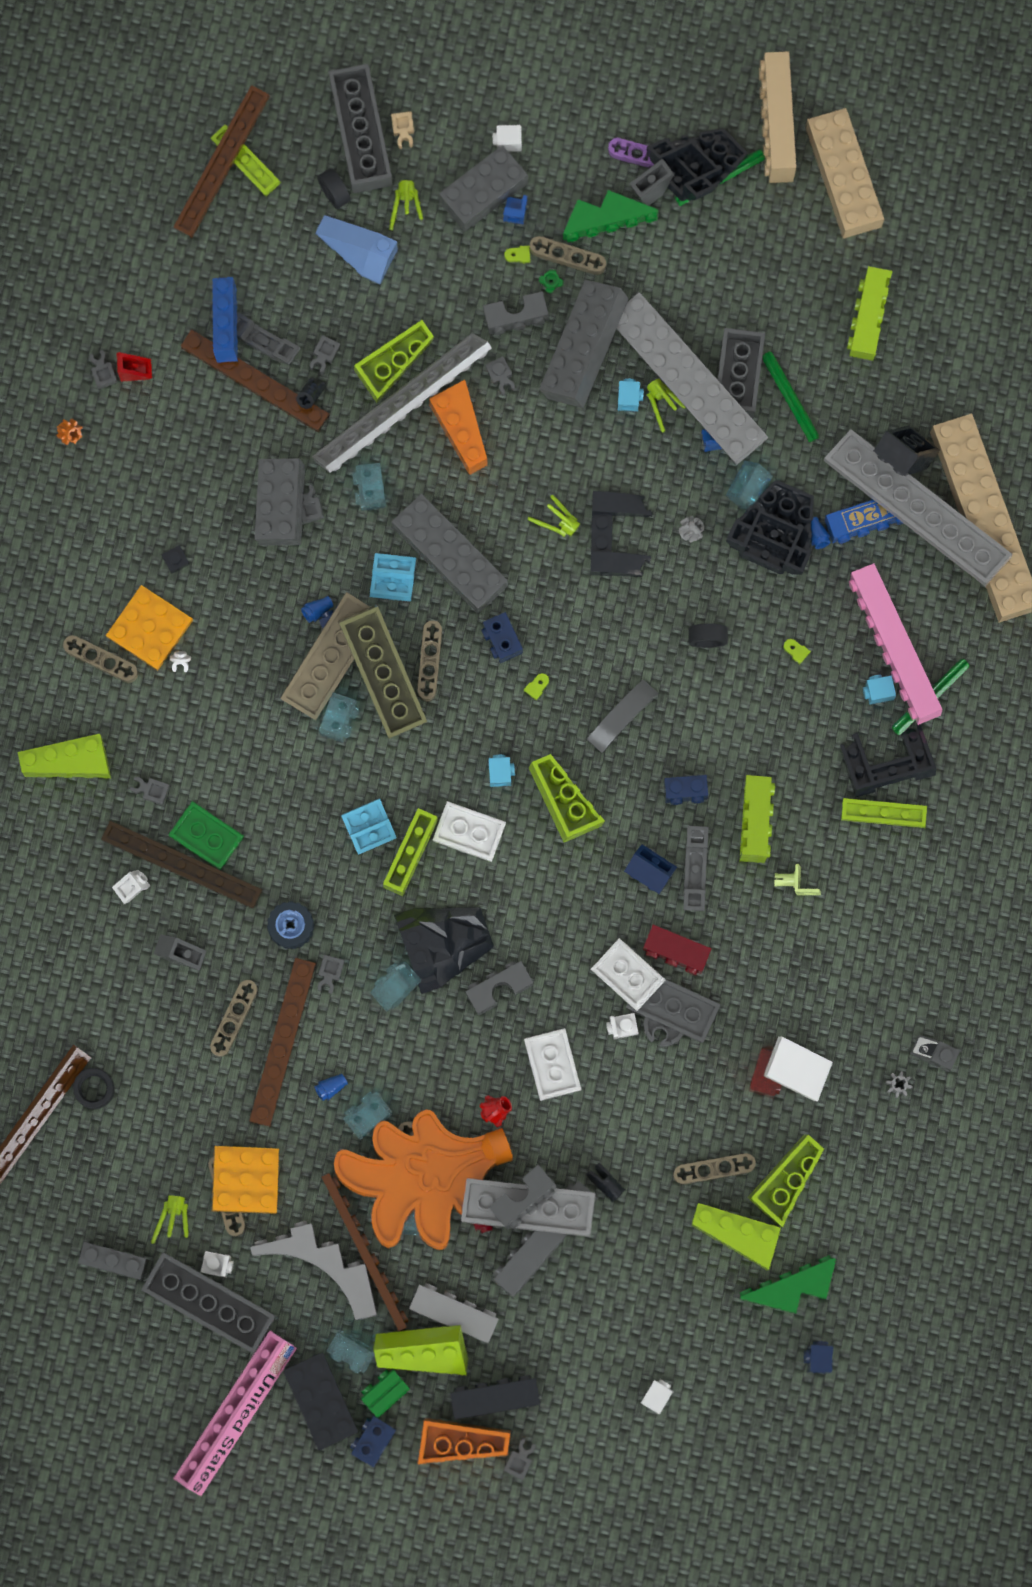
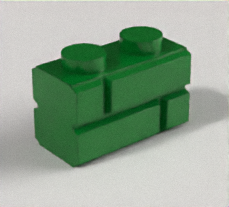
M385 1370L378 1377L380 1381L374 1387L370 1384L361 1392L363 1396L360 1399L377 1418L410 1390L394 1370L390 1372Z

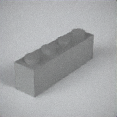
M430 1284L419 1285L410 1305V1310L446 1326L461 1325L462 1333L489 1344L499 1319L495 1318L496 1313L487 1309L481 1312L475 1309L477 1305L466 1300L464 1303L456 1301L457 1296L448 1292L442 1295L436 1292L437 1288Z

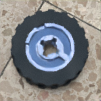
M293 901L283 902L270 912V917L267 920V929L271 939L279 947L293 950L303 947L305 943L310 941L309 939L313 935L314 921L311 913L305 906ZM293 922L295 928H287V924Z

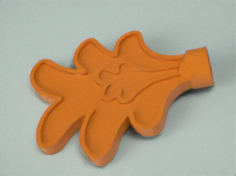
M423 1110L416 1115L412 1124L413 1136L400 1131L388 1121L379 1122L373 1132V1147L381 1160L366 1158L348 1150H340L336 1154L334 1168L339 1181L357 1194L377 1198L372 1209V1227L381 1245L389 1248L398 1244L405 1222L415 1210V1222L420 1237L427 1245L437 1250H442L448 1245L450 1238V1216L453 1207L462 1215L467 1178L484 1180L486 1174L494 1166L513 1161L511 1149L502 1128L479 1137H459L444 1128L431 1110Z

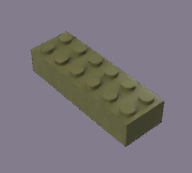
M374 605L339 620V625L388 738L426 723V717L378 606Z

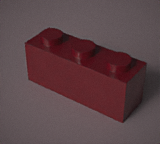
M654 924L643 947L646 956L653 959L660 957L666 960L665 963L676 968L679 965L685 968V972L695 976L697 973L702 974L712 949Z

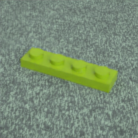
M226 124L211 137V140L217 146L228 128ZM244 144L234 164L267 196L281 182Z
M843 798L841 820L925 828L927 806Z

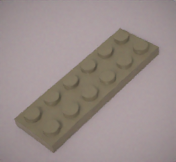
M345 592L280 699L317 720L354 660L338 621L369 608V605Z

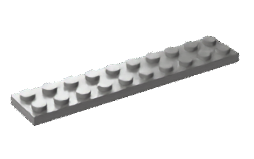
M640 292L627 302L616 329L735 464H739L767 440L768 436Z
M471 333L319 450L312 458L329 473L338 470L342 463L355 457L364 446L372 444L377 436L389 431L394 423L403 420L412 409L420 407L425 399L437 394L443 385L451 383L456 375L468 370L477 359L485 357L492 347L486 340Z
M850 429L824 458V462L982 585L986 586L1010 560L1012 553L911 475L901 476L893 470V466L878 459V455L873 451L875 447Z

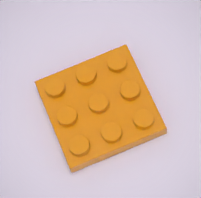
M141 585L108 631L106 637L158 671L192 623L193 618Z
M215 1146L212 1211L276 1214L279 1149Z

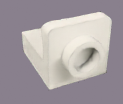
M139 870L129 872L112 888L122 902L126 904L142 890L148 889L150 884L147 882V877Z
M634 1013L616 1017L610 1016V1022H606L608 1034L613 1035V1040L639 1034Z
M205 1251L201 1273L227 1278V1273H232L234 1261H230L231 1256Z

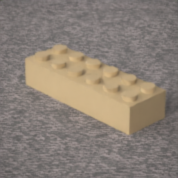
M769 52L764 54L763 60H760L759 80H761L760 99H762L761 118H764L762 137L765 138L763 153L764 157H766L764 173L765 176H768L769 183L793 182L796 171L789 52Z
M844 108L807 119L806 131L843 239L881 228L884 217L847 109Z

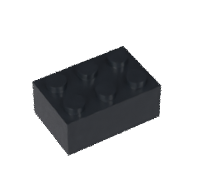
M908 425L886 431L873 451L878 455L879 460L893 466V470L897 474L907 476L927 470L940 449Z

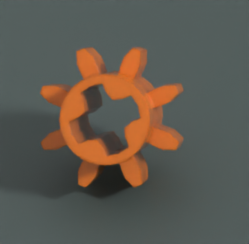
M72 418L69 422L63 419V422L57 426L58 434L56 437L60 438L61 442L66 445L69 442L76 444L82 438V426L78 425L77 421Z

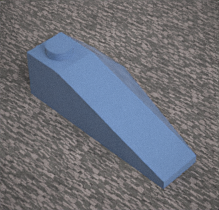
M324 215L316 231V235L343 257V260L356 269L362 277L377 284H381L398 250L397 241L326 215Z

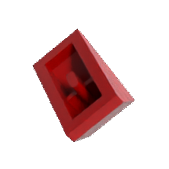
M118 352L117 371L120 381L152 379L151 359Z

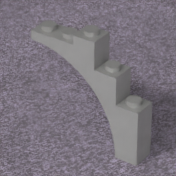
M307 1221L295 1223V1228H290L292 1233L290 1238H288V1234L275 1237L276 1241L268 1243L267 1239L254 1242L255 1246L250 1247L253 1257L272 1254L288 1255L312 1263L326 1272L340 1286L348 1298L356 1321L377 1316L366 1265H361L359 1261L348 1264V1268L344 1269L339 1244L334 1245V1241L322 1243V1248H318L313 1225L307 1224Z

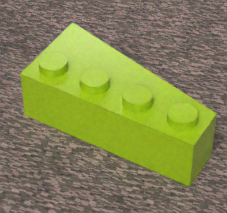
M868 266L865 279H860L858 291L862 292L861 299H856L854 310L858 311L857 318L853 317L851 330H854L853 337H849L847 349H850L849 356L874 360L881 329L880 325L885 310L884 305L889 290L888 285L892 276V271Z
M423 320L354 365V371L376 403L380 401L433 342L434 336Z
M100 734L18 752L21 771L25 777L111 778L104 742Z
M551 754L530 764L529 770L564 843L602 827L605 820L601 815H598L593 805L585 799L580 789L568 778L567 773Z
M746 775L739 861L765 863L766 858H770L771 845H768V837L772 835V824H769V818L773 816L774 804H770L771 796H774L775 783H771L772 777Z
M804 1134L747 1198L778 1227H783L824 1149L810 1135Z
M700 1203L696 1206L691 1224L694 1228L719 1241L767 1271L769 1270L781 1228Z
M461 1325L381 1333L375 1336L374 1354L377 1367L467 1375L468 1355Z

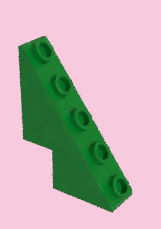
M609 190L601 208L578 199L564 230L563 240L574 242L580 237H595L604 231L611 233L621 227L631 228L641 222H655L658 220V209Z
M828 1255L819 1259L820 1264L812 1267L811 1263L800 1267L799 1273L792 1275L790 1271L780 1275V1280L775 1283L768 1280L759 1284L760 1289L752 1291L751 1288L739 1293L741 1296L739 1300L796 1314L801 1294L824 1300L827 1299L836 1259Z

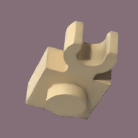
M412 113L391 114L394 136H399L397 140L399 149H402V142L405 140L409 142L410 148L413 147V139L409 135L414 134Z

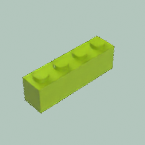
M419 808L417 809L384 880L383 887L401 896L404 895L437 824V816Z

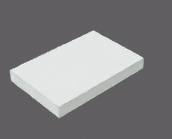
M447 801L433 841L492 862L506 822Z
M620 938L591 968L598 977L636 1011L641 1008L665 981L657 971Z
M565 1028L524 1039L540 1101L581 1091Z
M778 1037L763 1076L813 1101H818L833 1062L784 1037Z

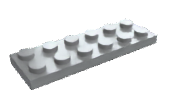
M467 1178L461 1222L504 1227L489 1209V1206L505 1193L513 1201H522L528 1195V1187L522 1184ZM556 1188L554 1190L555 1194L548 1200L543 1199L539 1202L538 1209L530 1215L528 1213L521 1218L523 1221L516 1227V1229L590 1237L596 1194L593 1192Z

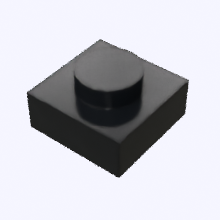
M180 545L161 554L171 574L190 565Z

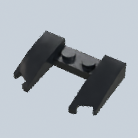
M593 491L590 575L643 576L640 569L645 561L650 563L651 556L612 552L613 516L652 517V511H647L642 502L645 499L643 495Z
M917 724V729L907 728L901 734L907 756L881 764L869 766L858 732L852 735L854 742L847 748L843 744L840 745L855 797L874 793L878 787L915 778L918 781L936 776V765L921 724Z

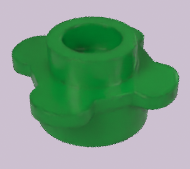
M552 269L545 273L544 276H540L539 283L544 285L547 293H553L555 288L563 285V280Z

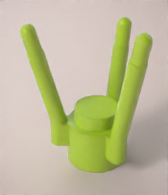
M400 181L398 190H395V201L389 230H393L400 198L405 203V214H409V201L414 197L419 219L423 220L418 190L415 189L413 181Z
M656 379L647 386L649 391L647 397L651 401L661 432H665L655 398L657 400L664 398L674 411L677 410V407L669 396L683 409L686 407L666 384H663L661 379Z
M551 495L550 498L566 516L551 504H548L547 507L562 519L559 524L561 529L532 517L527 518L528 521L557 532L563 537L566 534L571 537L580 526V523L577 521L578 519L554 495Z
M169 1195L168 1201H164L163 1211L151 1240L152 1244L155 1243L167 1211L170 1214L167 1237L172 1235L175 1215H180L181 1212L184 1237H188V1205L184 1204V1197Z

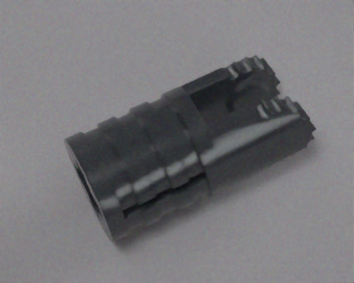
M311 377L296 397L298 405L305 409L311 408L325 390L327 384L321 382L318 386L314 383L315 378Z
M598 1163L595 1169L604 1181L592 1171H589L586 1176L613 1203L626 1189L613 1178L601 1163Z

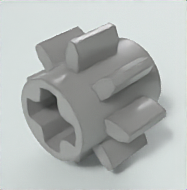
M690 516L680 521L682 526L679 528V534L684 540H689L692 543L703 537L701 532L704 531V524L699 518Z
M902 1071L897 1077L892 1073L891 1078L893 1080L885 1082V1084L890 1085L887 1093H895V1098H898L901 1093L906 1097L907 1092L905 1090L912 1089L913 1087L908 1085L911 1077H903ZM895 1080H897V1082H903V1090H901V1088L896 1089L894 1087V1085L896 1084Z

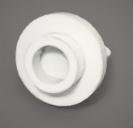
M184 651L174 652V655L170 656V661L174 662L172 665L173 672H176L178 664H182L184 672H187L191 656L187 655Z

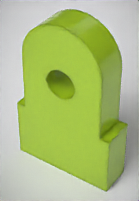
M529 246L507 249L504 253L505 260L507 262L530 263Z
M788 639L784 643V650L799 665L811 652L804 645L801 646L793 639Z
M546 674L537 675L532 683L525 687L524 691L537 701L549 683L548 676Z

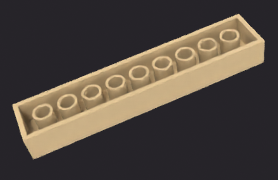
M965 415L934 425L930 434L934 445L940 449L938 456L959 513L1012 553L1010 560L986 585L998 622L1031 613L1032 577L973 415Z

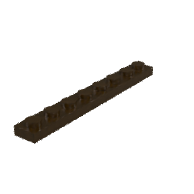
M109 821L101 838L105 843L253 910L263 891L254 885L112 821Z

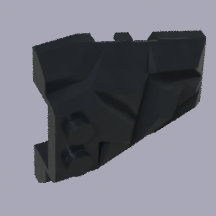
M724 128L699 132V137L688 138V135H682L681 140L670 141V138H665L647 146L646 149L650 161L654 165L663 159L674 173V177L667 188L680 201L687 199L693 201L712 193L748 157V152Z
M775 480L759 496L758 500L753 505H750L746 512L734 522L726 542L733 549L738 550L741 558L775 573L783 574L788 572L792 575H802L811 555L810 540L812 537L811 522L813 520L814 496L779 480Z
M480 907L413 908L394 915L421 995L442 988L449 980L463 972L462 970L494 948Z

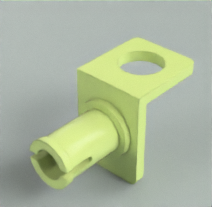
M799 864L795 865L794 874L775 873V887L794 886L797 895H821L819 889H800L801 867Z

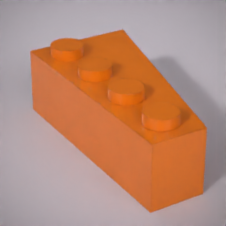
M463 380L430 398L429 405L468 474L471 475L487 466V456L467 384Z
M425 1418L418 1464L507 1455L511 1430Z

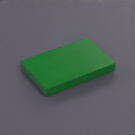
M193 801L168 834L169 837L220 871L244 838L241 833Z

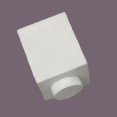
M521 125L497 126V133H493V145H497V149L503 145L508 152H521Z
M661 1379L658 1382L654 1380L642 1399L641 1404L660 1414L673 1393L669 1389L671 1385Z

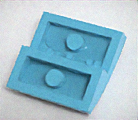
M375 553L370 597L411 601L416 558Z
M376 799L341 815L358 855L397 838L380 799Z

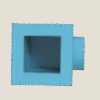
M635 379L619 381L618 410L638 412L639 401H643L644 389H640V382H636Z
M882 675L869 677L870 680H867L865 684L866 687H863L864 698L869 700L870 705L891 701L896 697L892 675L882 677Z
M499 754L489 758L490 787L511 786V776H515L514 763H510V757Z

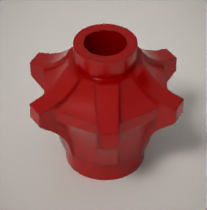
M487 1095L485 1096V1102L480 1104L482 1109L481 1117L486 1122H492L496 1128L500 1127L502 1121L506 1119L507 1113L512 1110V1104L505 1096L494 1098Z

